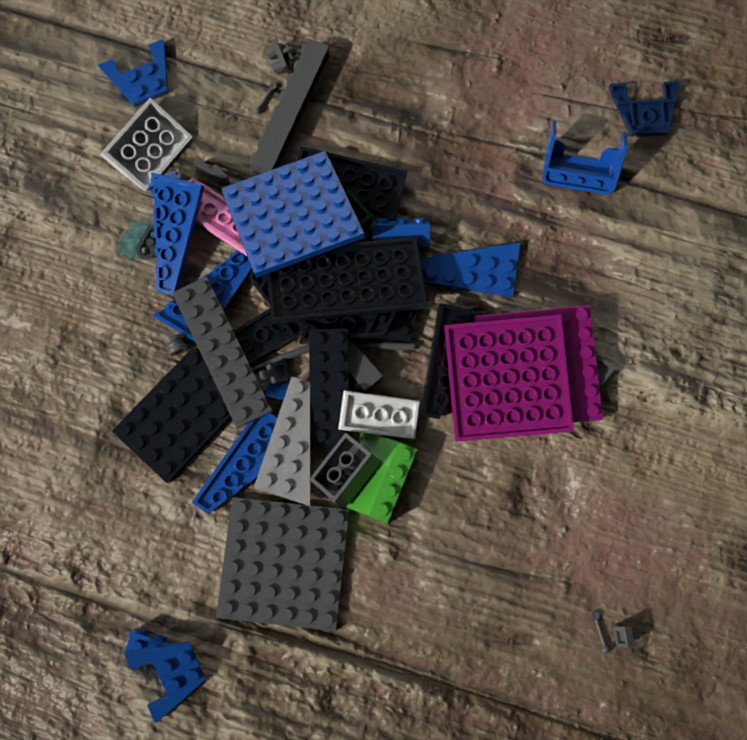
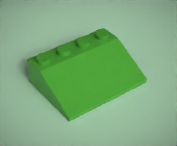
M361 433L358 442L382 462L346 508L388 524L417 449L376 434Z

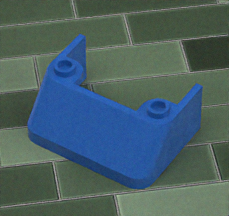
M552 121L542 171L543 182L550 186L605 195L612 193L616 188L628 148L626 132H622L618 149L607 148L603 150L600 159L597 160L564 154L565 145L561 140L555 139L557 134L556 121Z

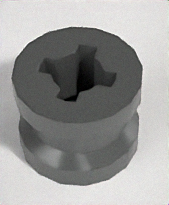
M176 334L165 340V344L170 348V356L180 355L188 350L187 344L183 342V334Z

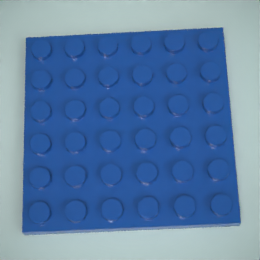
M326 151L221 188L256 278L365 238L363 229Z

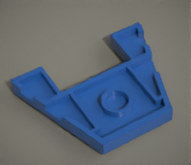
M163 39L148 45L154 61L125 73L119 74L113 59L98 64L100 70L134 107L144 104L149 98L154 100L168 94L165 43Z
M190 641L165 644L162 647H143L140 650L128 649L124 651V656L131 670L152 661L167 695L148 703V709L155 723L206 680Z

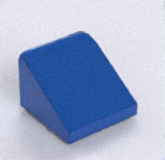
M270 381L266 398L283 401L289 383L279 382L271 384Z

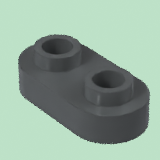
M150 225L145 230L136 246V255L141 260H149L155 254L156 239L151 237V233L154 232V225ZM143 248L148 249V254H143L141 250Z

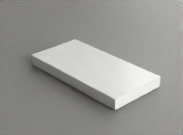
M344 390L338 429L415 439L420 401Z

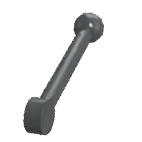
M276 83L270 84L269 91L259 106L254 108L256 114L261 113L262 106L272 91L277 89Z
M592 612L591 618L595 620L603 646L602 652L608 654L610 648L606 645L599 623L600 615L598 612Z

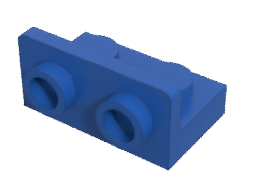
M137 628L129 632L130 638L125 650H140L143 647H162L172 642L167 641L166 636L160 634L152 636L148 634L147 630Z

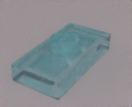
M133 219L115 252L133 261L136 256V246L148 226Z

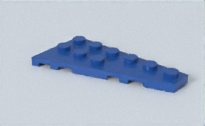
M520 243L420 258L421 268L425 269L424 284L512 298Z
M236 250L222 264H218L214 267L213 271L202 277L207 276L224 312L250 275L252 267L248 257ZM176 300L169 302L164 309L153 315L154 318L195 342Z
M269 413L246 425L192 501V504L205 513L210 514L257 478L277 417Z

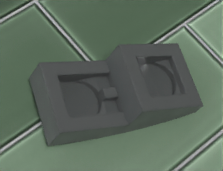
M199 156L193 159L196 168L206 177L219 184L230 185L228 176L217 164L209 168Z

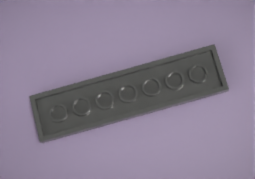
M207 276L172 292L236 428L238 429L273 412Z

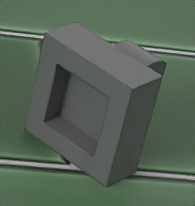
M624 625L613 627L616 647H635L634 640L640 639L639 630L633 631L631 626Z

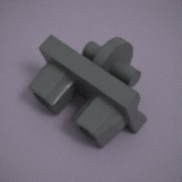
M277 38L271 40L273 45L266 49L267 55L271 60L277 57L279 59L272 64L273 71L277 75L285 71L290 75L294 72L290 62L295 60L294 56L297 54V49L294 46H290L289 43L283 46L282 43L278 42Z

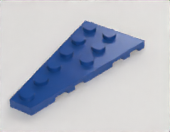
M151 172L154 189H152V196L154 197L153 223L154 238L156 239L155 256H157V267L155 268L156 291L173 295L172 292L177 291L179 288L205 186Z

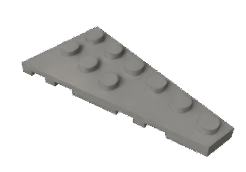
M291 377L254 488L311 506V481L309 480L311 468L310 382Z

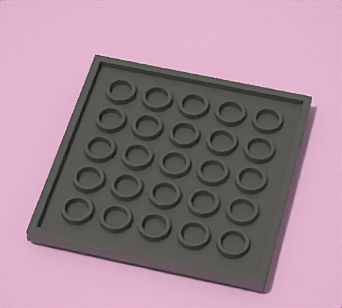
M232 497L216 618L336 631L349 510Z

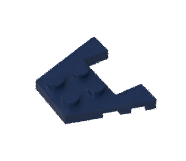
M680 81L663 82V99L628 101L626 83L609 85L608 90L630 137L663 136L668 134Z

